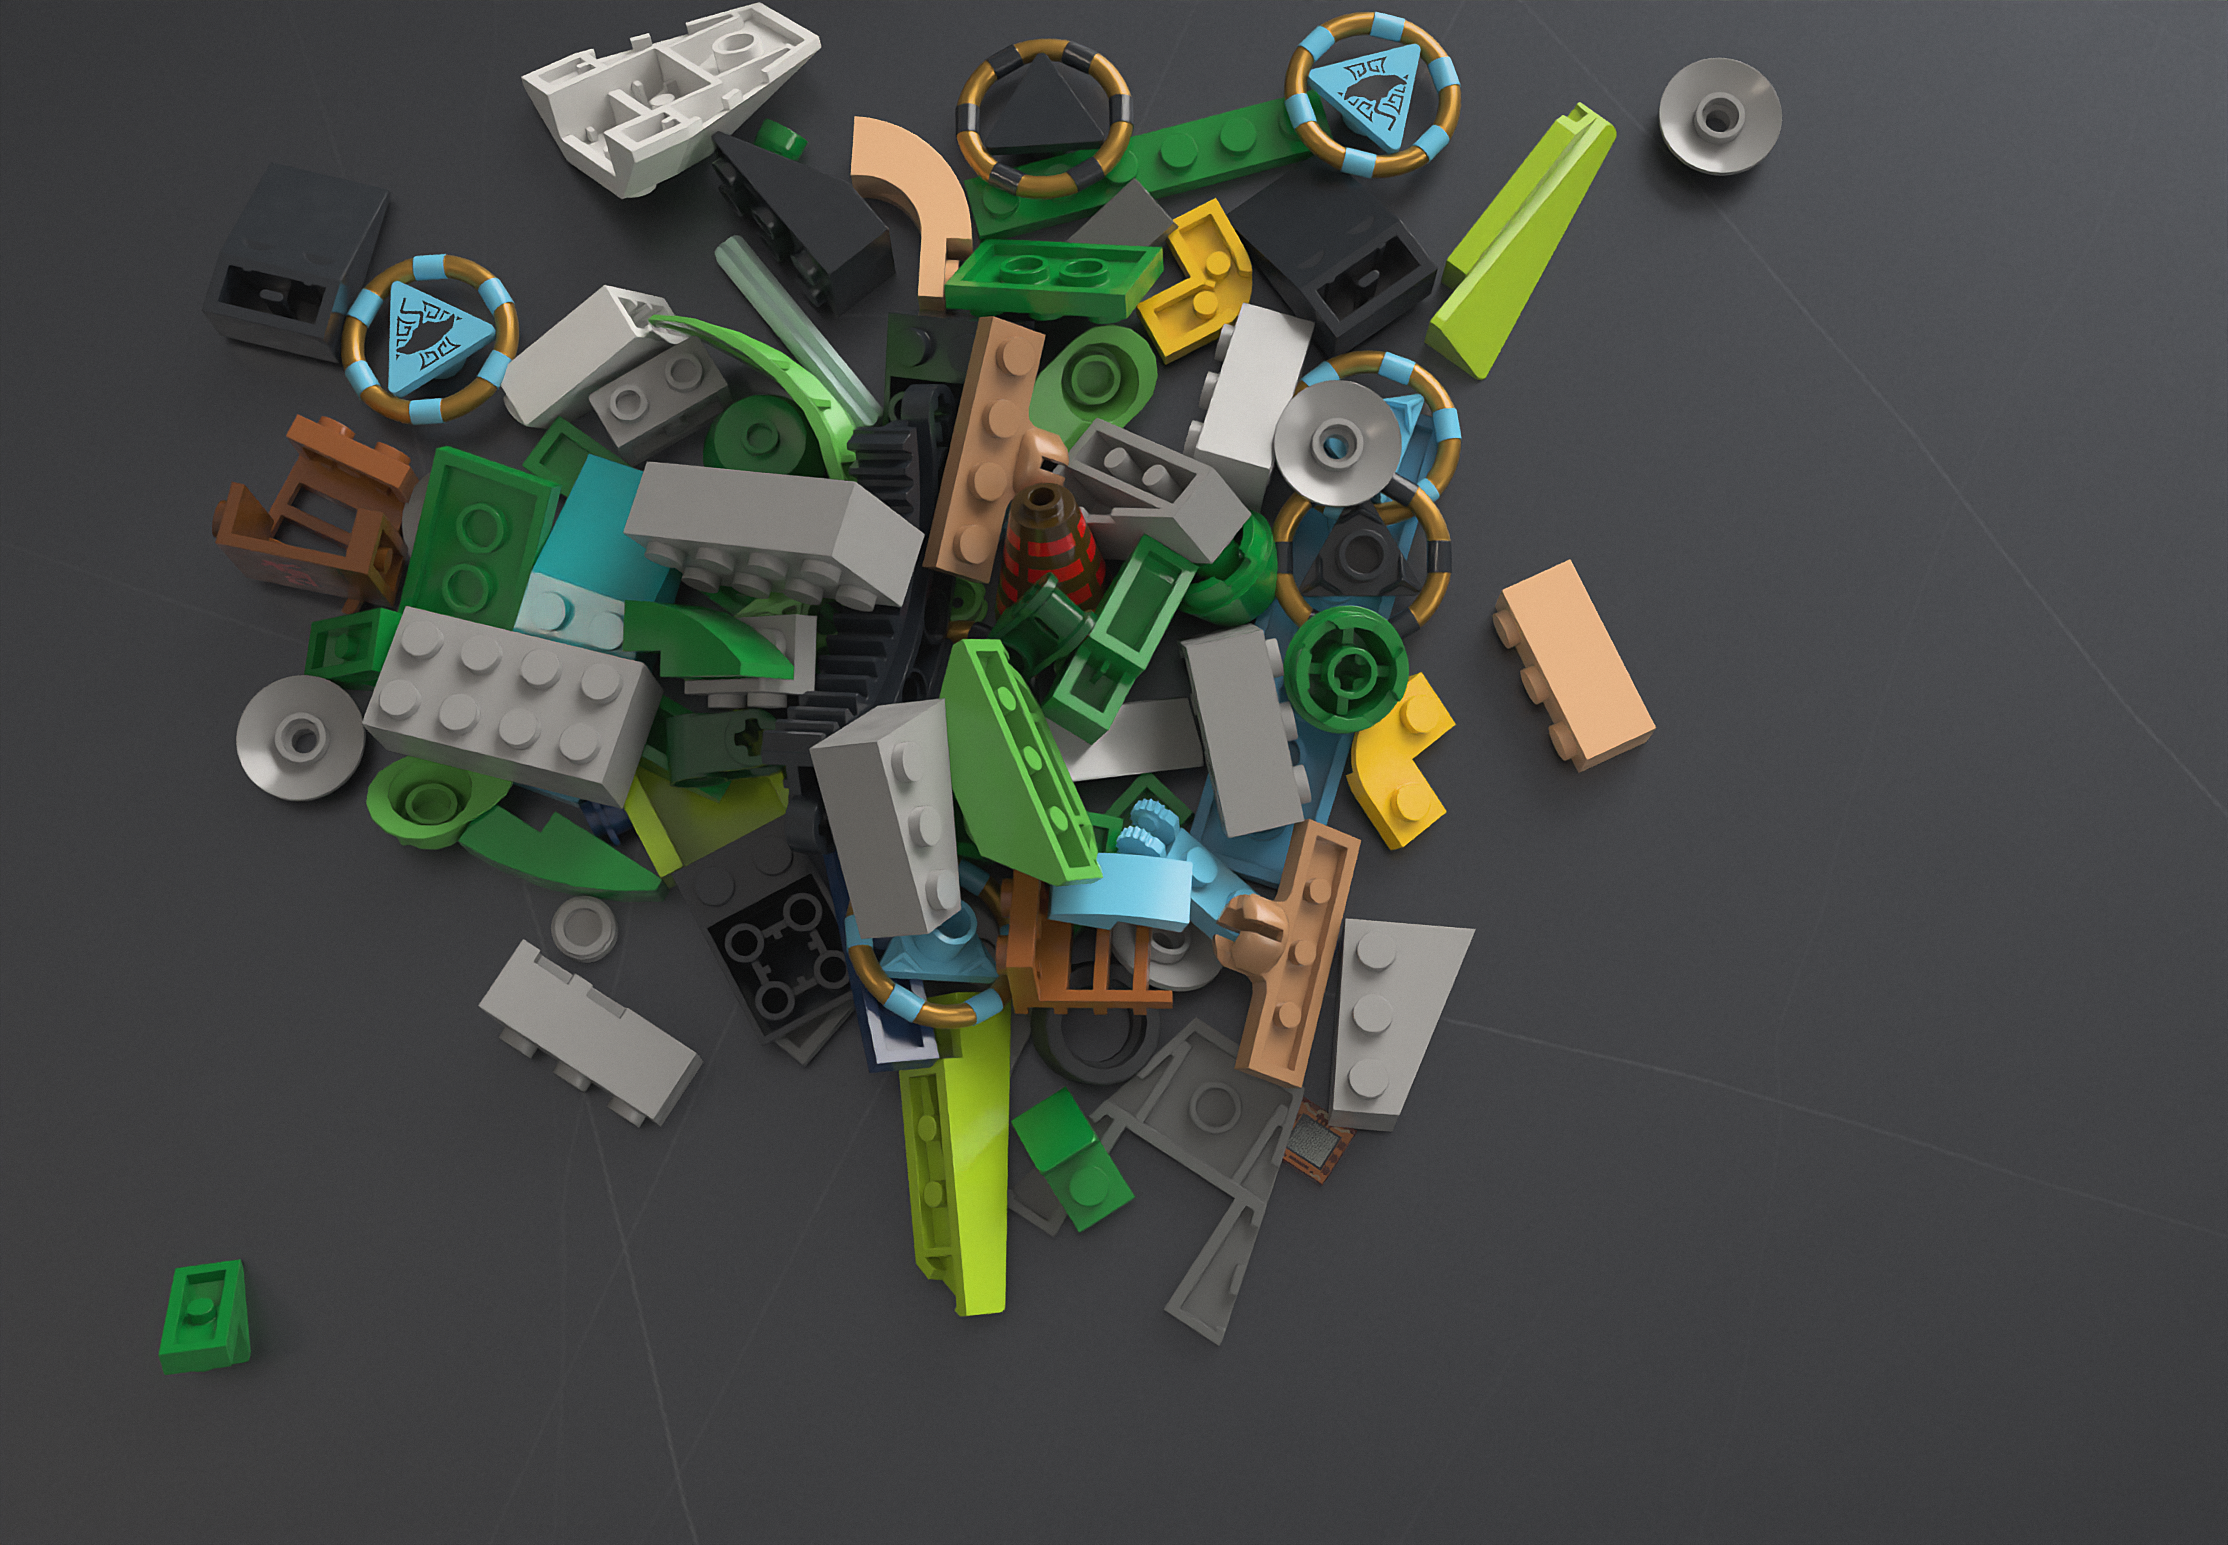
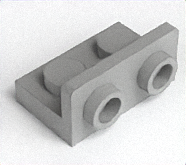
M697 336L687 338L596 390L589 396V401L606 428L618 455L632 467L711 423L724 409L734 403L728 384Z
M791 614L736 618L753 627L781 651L794 666V680L744 678L685 681L684 694L708 696L707 708L745 710L747 707L787 708V696H798V694H804L806 691H814L817 616Z

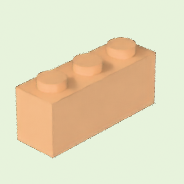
M1567 560L1503 589L1495 605L1497 613L1492 615L1494 626L1505 647L1509 649L1515 646L1526 667L1520 671L1522 682L1529 697L1536 705L1541 702L1544 703L1554 723L1548 729L1559 756L1564 761L1571 758L1578 773L1647 742L1656 727L1571 560Z

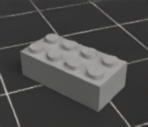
M648 461L623 534L646 548L644 556L647 559L662 566L676 568L683 573L681 579L683 583L704 592L717 593L720 586H728L742 594L759 599H768L770 592L784 593L793 600L809 605H820L822 598L836 599V601L847 607L868 612L873 611L875 604L902 607L925 535L855 481Z
M406 606L361 724L388 751L623 809L664 690L645 663Z

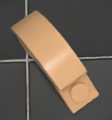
M855 116L851 162L853 188L862 198L878 199L898 207L914 222L921 235L918 284L920 310L946 311L944 285L960 268L959 260L966 261L973 253L969 207L959 180L942 156L917 135L885 121Z

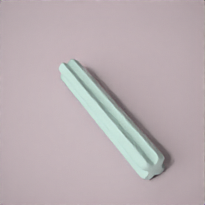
M734 235L721 243L715 250L718 264L804 369L814 375L852 417L857 428L879 427L883 423V408L741 236Z

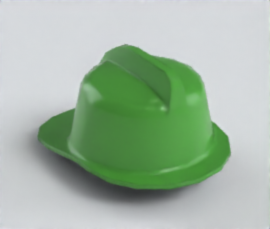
M1114 324L1092 327L1077 336L1035 379L1029 406V420L1035 427L1059 435L1068 452L1096 418L1123 429L1143 409L1152 397L1158 378L1156 357L1149 344L1132 329Z
M406 756L378 772L368 787L366 805L372 821L385 833L396 836L403 846L412 845L419 849L438 850L458 842L471 821L491 809L504 798L513 782Z

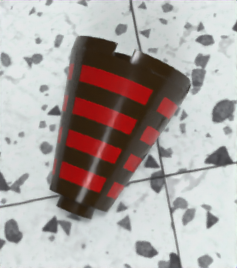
M1037 483L1021 490L1012 500L994 606L996 621H998L1006 608L1021 598L1039 578L1048 572H1052L1058 578L1057 587L1083 611L1091 609L1094 612L1114 580L1073 494L1067 488L1054 483Z

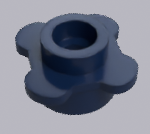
M586 801L579 805L595 837L600 838L608 834L615 847L621 844L618 835L634 827L624 807L620 809L592 801Z

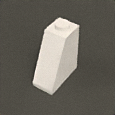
M604 285L507 365L504 379L501 383V387L506 393L503 398L505 406L518 422L528 427L549 429L558 415L571 423L594 409L589 401L591 393L689 337L664 328H655L649 323L648 319L652 315L675 316L664 298Z

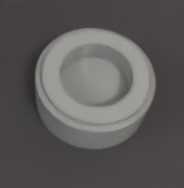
M578 896L564 902L556 911L551 924L552 937L559 950L571 960L581 963L595 962L605 957L613 949L618 938L619 930L615 915L604 902L591 896Z

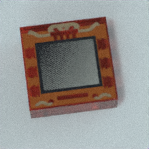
M1303 1096L1282 1163L1317 1186L1322 1187L1356 1135L1357 1130L1349 1127L1328 1126L1329 1112Z

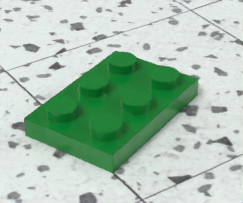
M986 238L944 285L946 308L969 310L971 315L977 317H990L1004 312L1028 313L1030 318L1041 321L1054 320L1064 315L1087 316L1089 321L1097 324L1116 323L1129 317L1164 271L1162 247Z
M449 446L436 448L398 613L403 614L405 607L409 606L513 631L531 571L550 535L562 485Z

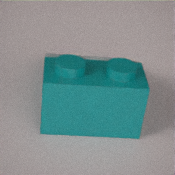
M593 454L588 455L531 571L513 632L645 663L652 673L658 654L622 652L625 600L674 604L683 573L676 568L662 566L650 561L644 556L646 548L623 534L644 471Z

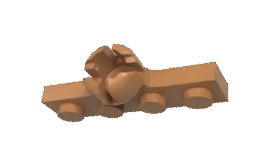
M994 316L979 318L922 567L970 582L989 584L1004 515L1009 502L1021 490L1037 483H1054L1063 486L1065 477L1040 469L1044 460L1065 467L1068 466L1069 456L1067 447L1059 435L1037 428L1029 420V406L1046 335Z
M1304 819L1305 821L1294 823L1275 899L1271 901L1254 893L1238 895L1232 898L1224 906L1216 924L1239 933L1235 942L1217 934L1213 935L1212 938L1213 952L1220 964L1245 974L1252 982L1253 994L1234 1069L1287 1089L1302 1088L1361 843L1360 839L1311 819Z

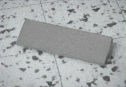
M1187 697L1123 703L1109 730L1093 745L1046 718L1073 781L1204 766L1203 751Z

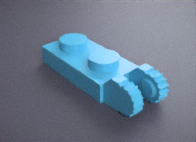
M1145 798L1143 801L1138 800L1130 813V820H1132V825H1135V827L1129 826V828H1124L1116 840L1117 852L1193 862L1189 920L1211 939L1213 935L1217 934L1235 942L1239 933L1216 924L1218 916L1232 898L1243 894H1259L1185 829L1180 828L1179 817L1170 809H1165V805H1161L1159 801H1153L1151 798L1150 800Z

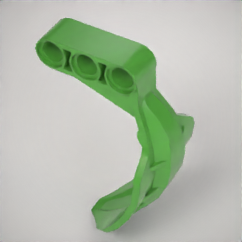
M652 315L648 319L649 323L655 328H664L688 337L697 336L701 342L733 357L779 384L804 411L819 440L829 478L857 482V479L849 475L848 470L856 460V454L847 450L846 445L853 435V430L857 427L849 413L814 375L782 352L738 331L695 318ZM770 592L768 599L756 598L737 613L734 618L791 614L817 616V612L822 606L838 601L836 599L822 598L820 605H809L793 600L784 593ZM816 628V658L819 655H827L829 652L825 640L827 635L821 634L818 628ZM684 679L685 681H696L695 679Z

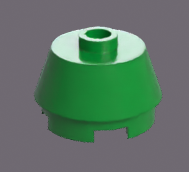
M754 395L734 402L724 409L713 421L703 445L704 467L822 478L826 469L819 440L804 411L794 400L779 395Z
M1248 509L1251 516L1213 563H1194L1199 568L1177 608L1178 610L1218 626L1236 627L1252 621L1272 604L1276 598L1278 559L1273 533L1264 516Z
M1351 605L1326 609L1307 620L1290 641L1283 664L1285 690L1296 712L1314 727L1338 734L1359 732L1380 722L1390 713L1397 702H1400L1403 698L1409 678L1407 654L1395 628L1378 613L1367 608Z

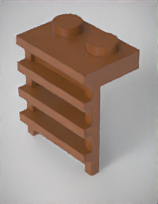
M297 414L286 437L298 452L299 457L268 512L274 519L269 541L284 544L273 539L284 520L347 550L351 533L291 506L300 488L354 513H357L358 507L383 512L398 534L403 535L402 516L406 502L409 503L414 486L420 481L409 466L411 459L401 451L381 442H377L375 448L372 449L354 441L355 433L331 418L321 416L319 422L316 423ZM348 598L341 612L343 615L357 613L364 602Z
M1015 869L1013 878L1002 879L1001 914L1003 918H1010L1008 935L997 936L996 970L998 975L1008 976L1015 1014H1029V1007L1054 1008L1055 1014H1068V1008H1093L1094 1015H1107L1108 1008H1133L1134 1015H1147V1008L1173 1009L1172 990H1148L1152 927L1136 925L1133 990H1109L1113 927L1111 930L1097 928L1093 990H1070L1074 924L1047 919L1050 889L1047 886V882Z

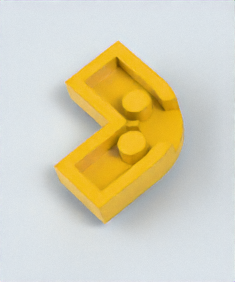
M1216 198L1173 219L1179 227L1169 234L1165 240L1187 279L1146 299L1136 306V314L1165 365L1219 338L1224 323L1235 326L1243 302L1250 303L1253 272L1251 261Z
M1422 672L1409 676L1403 698L1400 702H1397L1386 717L1368 729L1355 732L1351 748L1353 773L1346 775L1352 793L1390 850L1404 847L1447 812L1412 760L1456 725Z

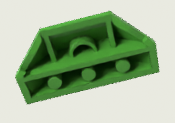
M960 640L952 647L939 699L945 698L951 785L964 815L963 824L966 833L977 845L981 856L1056 887L1092 884L1102 879L1103 873L1097 861L1098 850L1093 826L1042 709L1022 676L1008 663L1009 654L1000 640Z

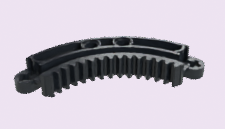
M945 384L910 385L902 398L901 420H894L883 427H858L853 430V435L846 443L847 450L856 454V460L848 468L849 475L857 479L859 485L925 535L902 607L875 604L873 611L868 612L843 605V613H834L833 621L837 629V635L827 634L825 640L830 655H819L817 659L821 674H815L814 691L798 694L799 706H789L787 709L788 719H778L775 722V730L763 732L762 751H760L762 764L786 765L787 776L783 779L784 788L789 789L784 818V834L788 846L796 853L828 855L836 850L809 749L877 706L930 700L949 628L956 577L922 567L957 418L954 395Z

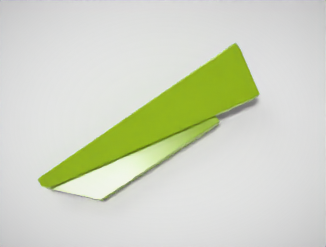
M1581 102L1575 106L1568 117L1562 115L1558 118L1446 260L1441 282L1454 292L1429 322L1424 342L1473 378L1483 380L1487 377L1616 139V129L1612 124Z
M956 992L926 999L927 1002L935 1004H960L981 992ZM1011 1001L1001 1012L975 1026L958 1029L933 1028L939 1053V1059L931 1068L899 1070L916 1265L928 1279L943 1280L956 1296L955 1312L960 1317L1000 1313L1005 1309Z

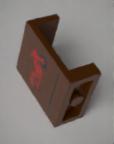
M231 483L227 501L221 500L215 509L212 521V534L216 538V545L246 578L388 607L394 606L409 548L383 512L358 507L344 557L269 541L274 519L245 484Z

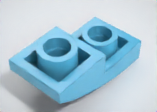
M1098 853L1097 861L1102 869V879L1092 884L1059 887L1050 884L1047 919L1111 930L1119 921L1182 932L1189 924L1193 862L1143 855Z

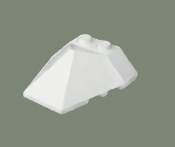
M758 2L686 22L688 31L686 35L652 44L649 33L630 38L632 50L596 59L594 49H589L522 76L521 79L527 94L566 160L621 199L627 197L635 198L652 192L656 188L657 183L679 174L710 156L714 152L711 136L717 131L731 135L821 48L819 36Z

